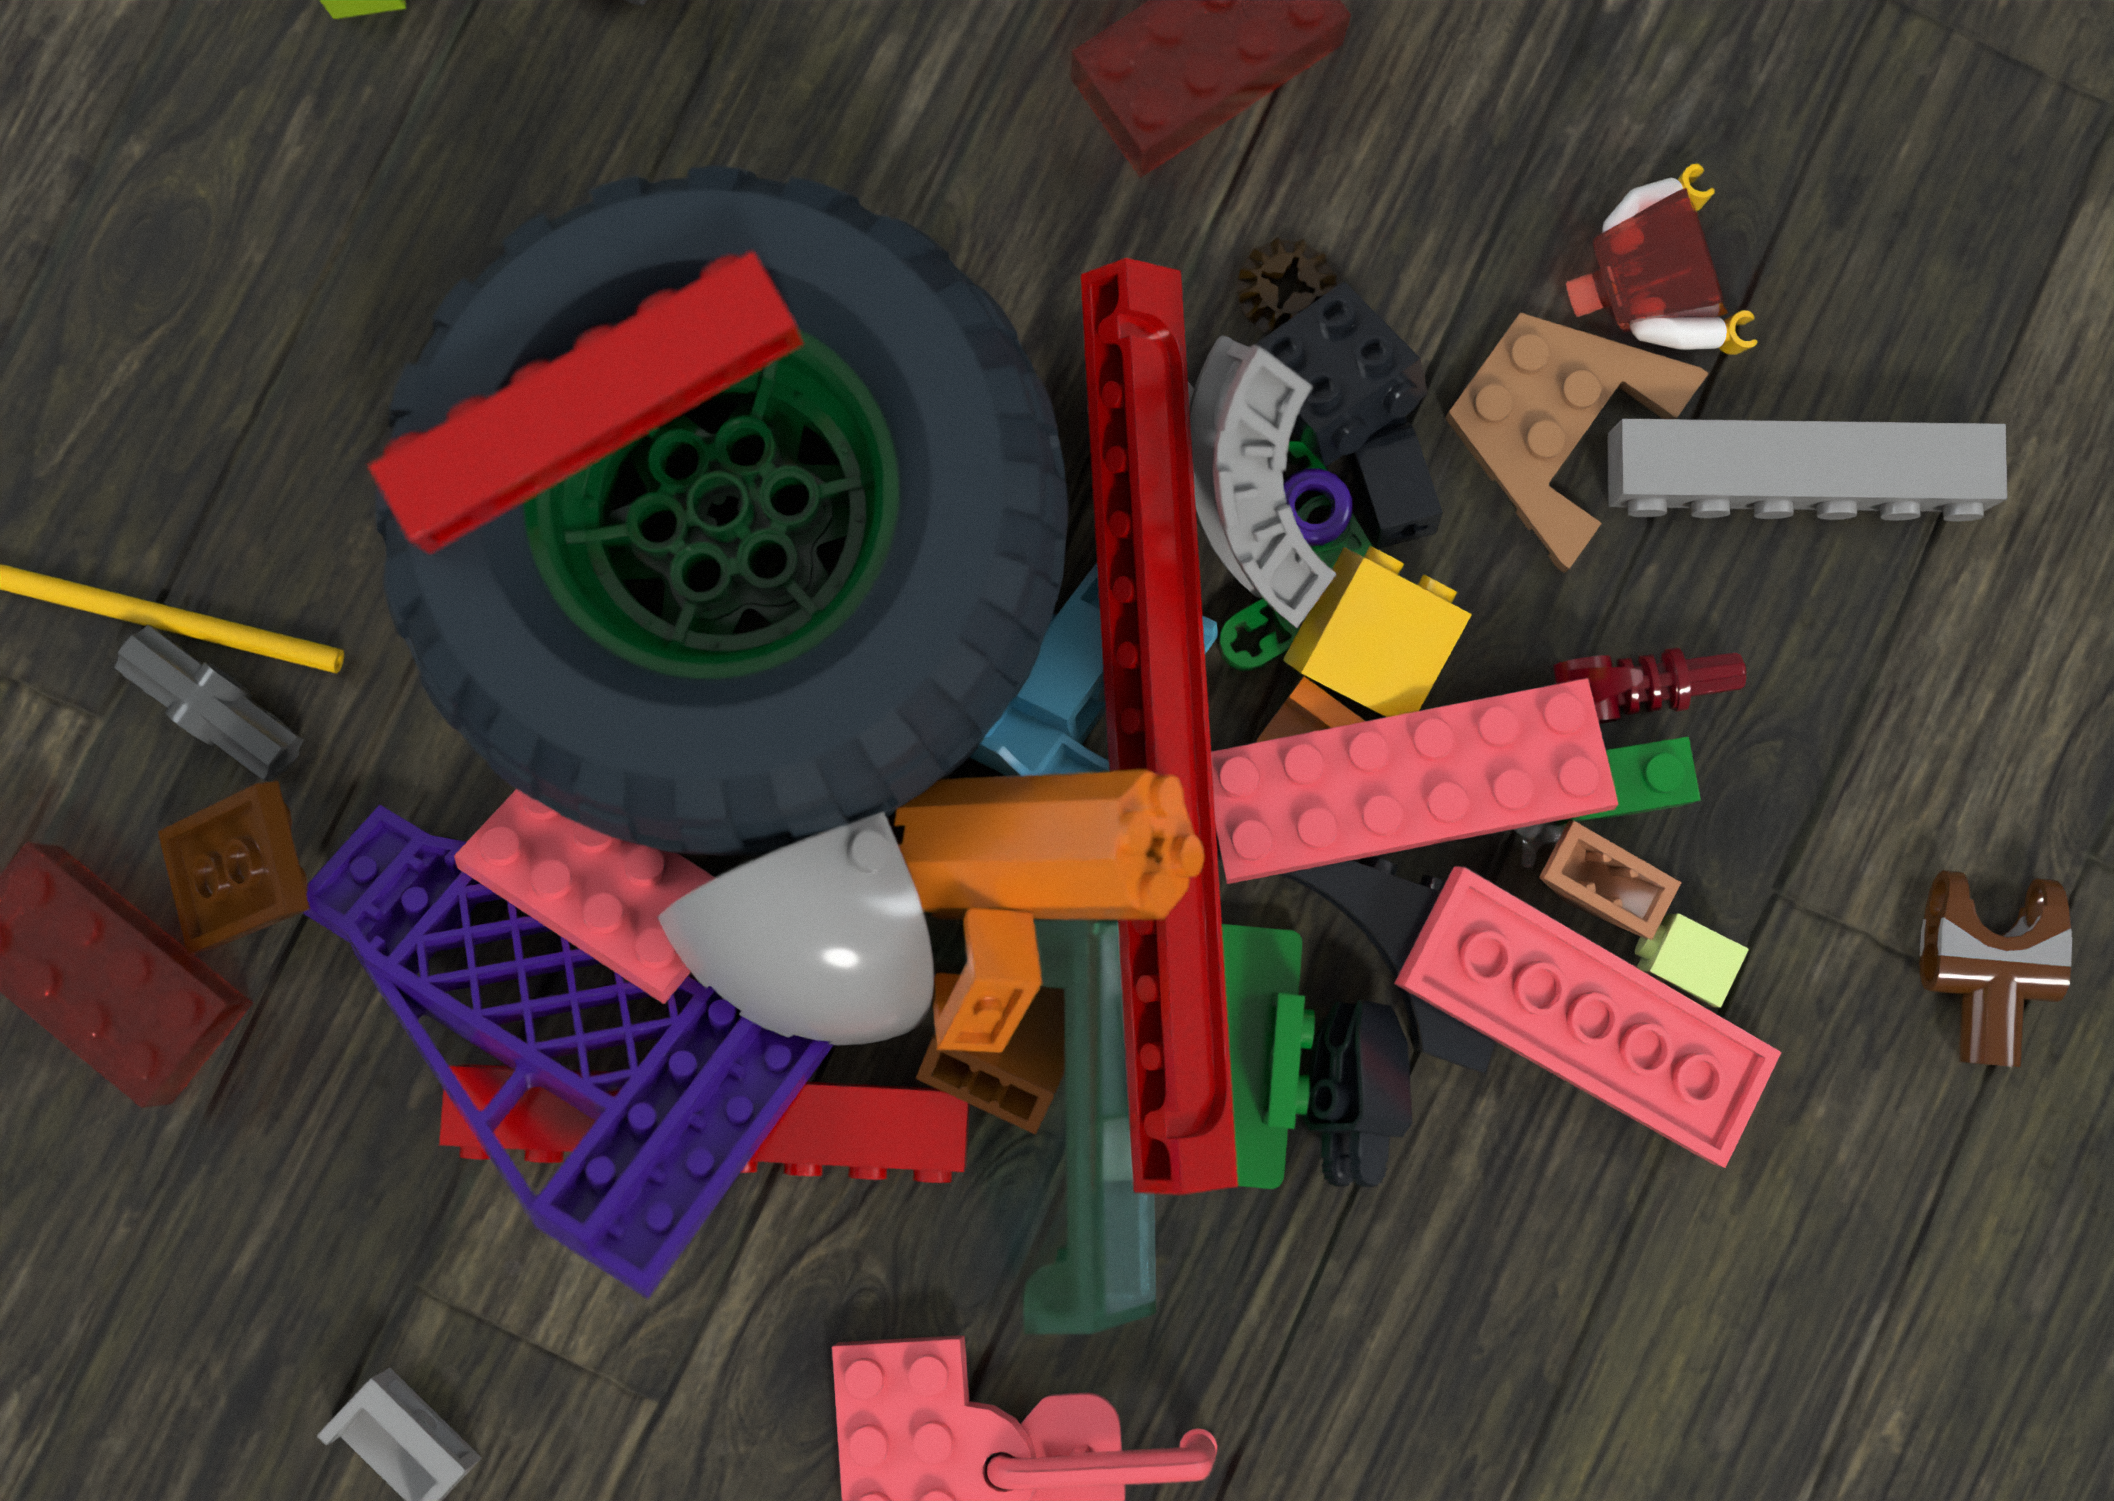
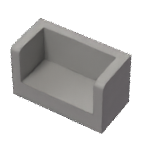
M391 1368L372 1377L317 1435L326 1446L341 1437L405 1501H442L482 1458Z

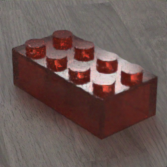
M1149 0L1072 51L1071 80L1141 178L1343 44L1351 14L1341 0Z
M27 842L0 874V992L141 1108L172 1104L252 1006L253 1002L194 954H187L184 946L62 847Z

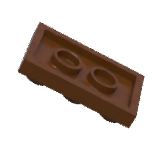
M278 781L253 784L158 831L187 954L213 950L310 910L307 898L308 881L305 871L299 865L291 834L292 816L289 807L283 801Z

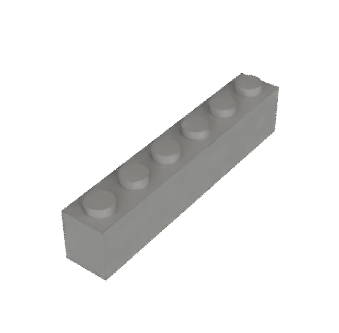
M1622 419L1608 433V507H1628V515L1633 517L1662 516L1667 514V508H1691V516L1697 518L1730 515V509H1754V517L1779 519L1793 516L1794 509L1817 510V518L1826 520L1853 518L1857 516V510L1880 511L1881 519L1891 521L1919 518L1920 511H1943V519L1946 521H1972L1983 518L1984 511L2007 500L2005 424Z

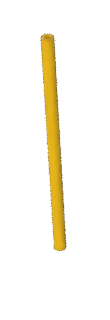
M0 564V590L143 626L150 625L159 630L336 674L340 671L344 661V650Z

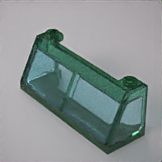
M1091 919L1034 920L1042 980L1041 985L1050 988H1065L1068 1246H1058L1055 1262L1041 1267L1030 1279H1026L1024 1291V1334L1096 1333L1156 1314L1154 1194L1134 1193L1118 921Z

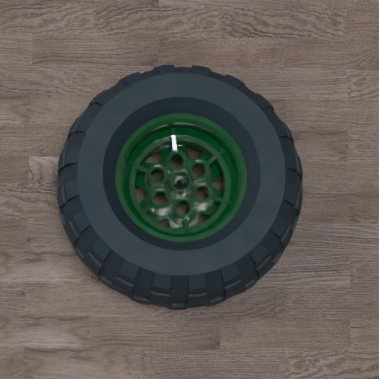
M723 166L689 168L688 178L667 179L650 183L649 180L644 177L640 178L637 175L615 180L589 190L592 198L591 202L573 208L552 221L542 213L524 223L501 241L506 253L489 265L473 284L463 277L446 295L432 316L434 320L432 326L435 333L425 346L418 363H406L395 388L389 409V427L393 429L390 443L412 432L426 434L449 421L447 418L448 413L460 403L478 396H485L487 399L512 386V377L521 369L539 361H549L550 364L574 351L576 341L587 332L605 325H610L614 329L639 315L637 313L639 306L650 297L666 290H674L676 293L700 281V275L707 266L728 255H737L738 258H741L751 251L754 252L796 324L803 345L431 554H428L409 540L377 482L375 495L377 532L383 536L386 546V561L384 562L386 573H383V585L388 610L398 636L405 640L411 650L416 666L421 672V684L434 707L447 723L457 730L471 744L475 751L489 762L492 770L508 784L528 797L544 804L568 819L607 836L671 853L718 856L767 855L813 836L847 826L850 823L884 812L886 818L896 813L897 808L925 792L944 776L947 777L962 765L978 748L1012 699L1017 697L1029 678L1040 653V647L1051 622L1063 579L1068 506L1064 461L1058 439V429L1052 404L1043 382L1037 377L1031 361L1018 340L1017 331L1006 313L988 291L975 285L969 277L960 271L949 259V253L927 234L897 218L893 220L886 215L880 216L870 212L860 205L858 197L825 184L790 176L787 183L770 179H758L756 174L749 170ZM737 403L724 425L715 434L706 432L684 415L690 411L711 405ZM806 426L826 443L840 465H805L800 463L799 459ZM759 440L766 445L764 455L756 464L745 467L733 463L734 451L742 442ZM682 453H693L699 456L698 469L692 476L682 480L669 477V466L675 457ZM631 461L646 486V494L639 497L636 501L612 511L617 485L627 464ZM791 488L806 490L809 493V502L801 513L794 516H785L776 511L777 500L784 491ZM738 509L740 513L734 521L720 526L718 521L721 516L731 518L735 510ZM662 514L676 516L677 528L673 536L661 543L648 541L647 528L655 517ZM846 540L839 561L832 574L829 575L818 557V552L825 546ZM776 549L787 554L786 568L779 576L772 579H763L755 575V563L762 553L767 550ZM704 563L718 564L721 568V578L717 586L703 593L692 591L689 583L694 569ZM659 580L665 583L661 619L640 605L626 583ZM749 611L757 612L772 624L756 631L736 634L744 616Z

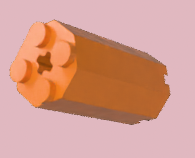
M1147 770L939 779L925 792L900 806L896 811L895 826L905 825L903 844L897 845L916 888L923 912L933 913L931 916L942 920H964L970 908L1032 912L1033 919H1164L1187 891L1189 877L1196 876L1203 865L1202 844L1194 835L1183 802V791L1179 780L1173 775L1158 776Z

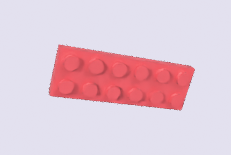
M1588 678L1211 752L1216 833L1227 884L1615 810L1618 806Z
M1465 867L1453 868L1394 983L1709 1163L1726 1168L1782 1053Z

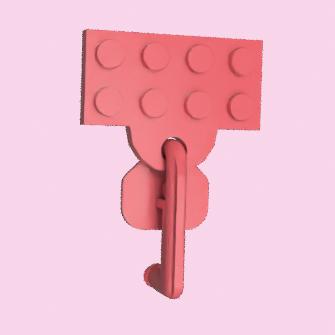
M965 1335L838 1342L832 1346L842 1501H1125V1484L1203 1480L1209 1475L1217 1454L1216 1440L1210 1432L1200 1428L1189 1430L1184 1434L1179 1448L1122 1451L1119 1415L1115 1407L1106 1398L1094 1393L1048 1395L1036 1405L1021 1424L1016 1418L995 1405L970 1402ZM993 1453H996V1454L993 1456V1458L990 1460V1462H989V1464H988V1468H987V1462H988L989 1456H991Z

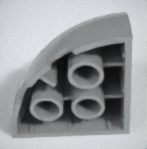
M884 812L797 842L738 867L686 894L658 916L669 942L680 959L705 988L710 985L724 999L740 1009L739 1015L786 1037L797 1035L813 1040L829 1041L830 1045H855L883 1041L917 1028L924 1021L930 1009L934 972L927 924L916 888Z

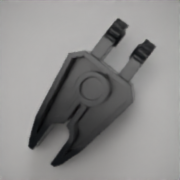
M1358 1000L1357 1005L1335 1002L1315 1036L1309 1069L1308 1108L1306 1115H1302V1118L1310 1131L1322 1132L1321 1158L1323 1163L1320 1164L1322 1166L1321 1173L1324 1174V1180H1327L1328 1184L1333 1185V1187L1350 1186V1183L1355 1181L1356 1185H1361V1187H1378V1183H1383L1382 1180L1386 1177L1385 1172L1388 1170L1386 1163L1388 1162L1389 1138L1403 1137L1413 1123L1408 1042L1391 1005Z

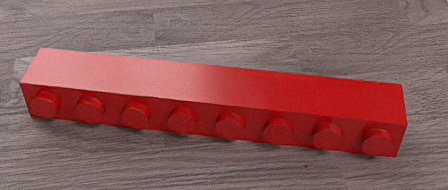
M462 1063L448 1065L479 1111L487 1107L515 1072L511 1067L501 1065ZM568 1069L582 1078L581 1070ZM590 1070V1077L618 1071ZM807 1081L740 1173L757 1172L758 1162L784 1163L783 1174L793 1176H822L823 1165L848 1166V1177L855 1179H887V1168L913 1170V1181L952 1182V1172H964L967 1167L970 1104L937 1088ZM532 1087L523 1094L493 1133L504 1149H523L524 1161L560 1163L564 1161V1152H573L596 1120L542 1087ZM443 1088L439 1145L460 1146V1158L490 1159ZM621 1089L605 1093L615 1098Z

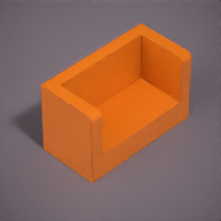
M970 908L964 917L968 963L963 973H937L933 979L932 1002L937 1049L1002 1053L1042 984L1033 913Z

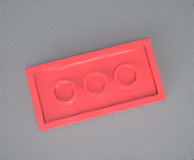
M516 789L454 855L459 870L663 1004L691 973L669 942L658 916L686 894L716 878L678 853H671L607 836L558 814Z

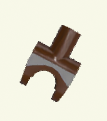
M1942 870L1937 874L1931 885L1922 923L1919 962L1921 983L1927 991L1962 994L1959 1062L2021 1067L2024 999L2059 1002L2066 995L2070 983L2072 933L2068 899L2064 887L2059 881L2054 879L2036 878L2033 880L2027 890L2024 908L2020 907L2016 922L2009 931L1998 935L1986 928L1976 914L1974 899H1970L1966 875L1960 871Z

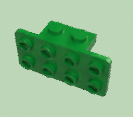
M1222 924L1238 1186L1275 1189L1284 1180L1288 1128L1295 1129L1296 1114L1306 1115L1309 1101V1075H1299L1301 1048H1312L1315 1014L1314 1010L1304 1009L1305 996L1298 995L1302 938L1293 930Z

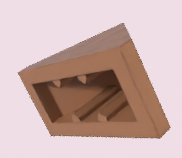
M1572 820L1568 821L1539 877L1568 905L1649 940L1653 939L1681 885V882Z

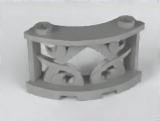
M1223 335L1217 339L1207 356L1197 378L1189 405L1196 517L1211 548L1229 572L1258 598L1262 597L1275 611L1298 628L1336 575L1312 551L1295 521L1291 507L1286 503L1282 470H1286V456L1290 434L1302 403L1313 386L1261 347L1256 345L1248 347Z

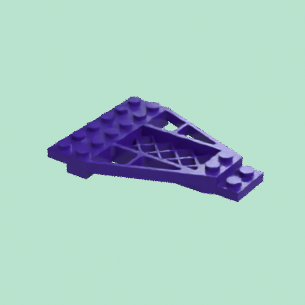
M379 805L310 880L307 892L310 910L303 912V914L351 944L355 956L535 1227L648 1299L833 1045H830L829 1041L813 1040L797 1035L786 1037L765 1029L739 1015L741 1010L724 999L710 985L705 988L689 976L686 977L667 1000L670 1018L631 1025L627 1001L651 997V995L631 982L624 983L623 977L616 972L617 985L577 992L574 968L602 963L581 949L571 950L570 942L561 937L563 952L524 959L521 936L552 930L531 916L518 918L517 907L509 902L510 920L472 926L470 912L478 903L503 898L457 868L454 855L466 842L430 835L382 805ZM462 923L463 928L457 929V927ZM513 938L515 961L477 967L474 945ZM459 947L466 948L468 969L430 976L428 961L437 951ZM566 970L568 994L530 1000L527 977ZM519 979L522 1002L483 1009L480 985ZM471 987L474 1011L445 992ZM620 1002L623 1027L584 1034L581 1009ZM676 1005L683 1008L679 1016L677 1014ZM572 1011L575 1036L536 1043L533 1018ZM425 1015L431 1017L515 1070L484 1110L479 1111L419 1023L420 1017ZM524 1020L528 1044L498 1025ZM661 1038L638 1067L634 1043ZM627 1045L630 1063L629 1070L590 1077L587 1051ZM579 1053L582 1078L551 1058ZM532 1087H542L596 1120L538 1196L532 1192L493 1133L523 1094ZM621 1089L615 1098L605 1093Z

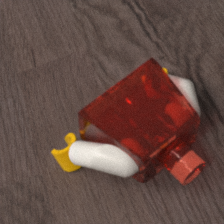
M1690 165L1678 179L1667 178L1633 188L1603 223L1602 234L1592 240L1600 270L1566 282L1568 295L1577 317L1612 306L1617 324L1624 332H1632L1639 341L1680 350L1719 348L1726 354L1735 355L1757 344V340L1743 341L1737 336L1735 331V325H1744L1755 319L1750 311L1737 312L1724 320L1718 317L1727 314L1728 311L1697 211L1705 205L1715 190L1710 188L1707 191L1700 192L1693 189L1690 185L1704 172L1701 165Z

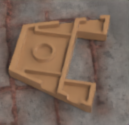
M1520 313L1448 412L1445 419L1492 481L1496 480L1517 508L1515 513L1528 530L1532 529L1550 552L1548 557L1554 565L1565 573L1573 565L1602 523L1551 488L1549 482L1614 391L1620 388L1663 419H1676L1709 373L1694 365Z

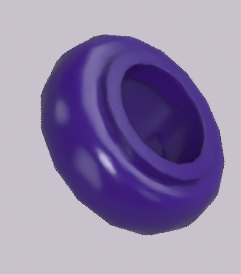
M1306 468L1291 474L1283 482L1286 503L1291 507L1295 521L1309 546H1322L1332 542L1347 529L1352 517V497L1347 485L1336 474L1321 468ZM1305 491L1323 493L1329 499L1332 506L1329 519L1321 524H1310L1303 521L1295 510L1297 497Z

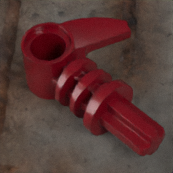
M1679 647L1665 649L1661 653L1660 663H1656L1653 654L1639 656L1638 666H1634L1631 657L1617 659L1616 667H1612L1611 656L1609 655L1578 658L1553 665L1556 684L1588 678L1599 724L1620 720L1619 707L1621 706L1625 715L1639 714V704L1642 703L1645 704L1647 712L1661 711L1662 701L1664 700L1667 701L1669 709H1672L1674 712L1688 710L1692 696L1741 690L1746 685L1747 674L1745 663L1738 653L1732 652L1685 659Z

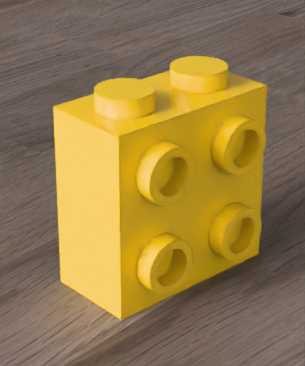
M1369 546L1363 557L1344 547L1332 568L1336 573L1335 577L1307 614L1283 661L1301 674L1386 717L1417 712L1420 710L1472 614L1451 604L1458 592L1423 574L1418 585L1399 576L1404 563L1380 550Z

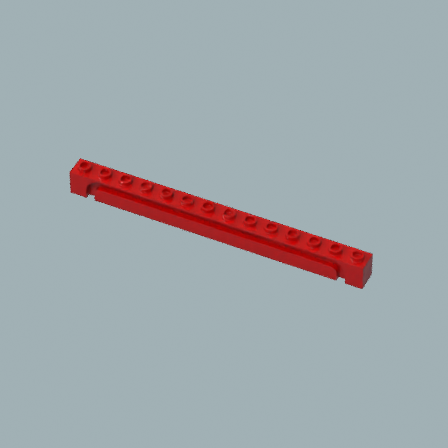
M1124 258L1080 274L1109 772L1147 770L1158 776H1175L1182 787L1183 802L1194 835L1200 840L1203 848V865L1200 872L1196 876L1189 877L1187 891L1164 919H1118L1134 1193L1189 1194L1238 1187L1182 278L1180 270Z

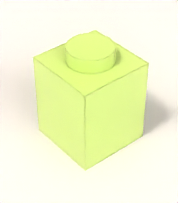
M1677 913L1664 916L1652 940L1640 936L1635 954L1641 957L1637 966L1641 971L1703 1007H1721L1749 949Z

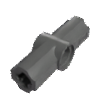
M147 625L140 632L131 635L118 651L119 657L114 668L122 673V676L142 688L145 693L166 706L168 709L165 713L172 721L199 740L211 746L216 744L262 780L272 782L278 775L287 771L300 754L299 750L304 739L278 717L251 700L253 693L215 665L207 661L202 663L157 628Z

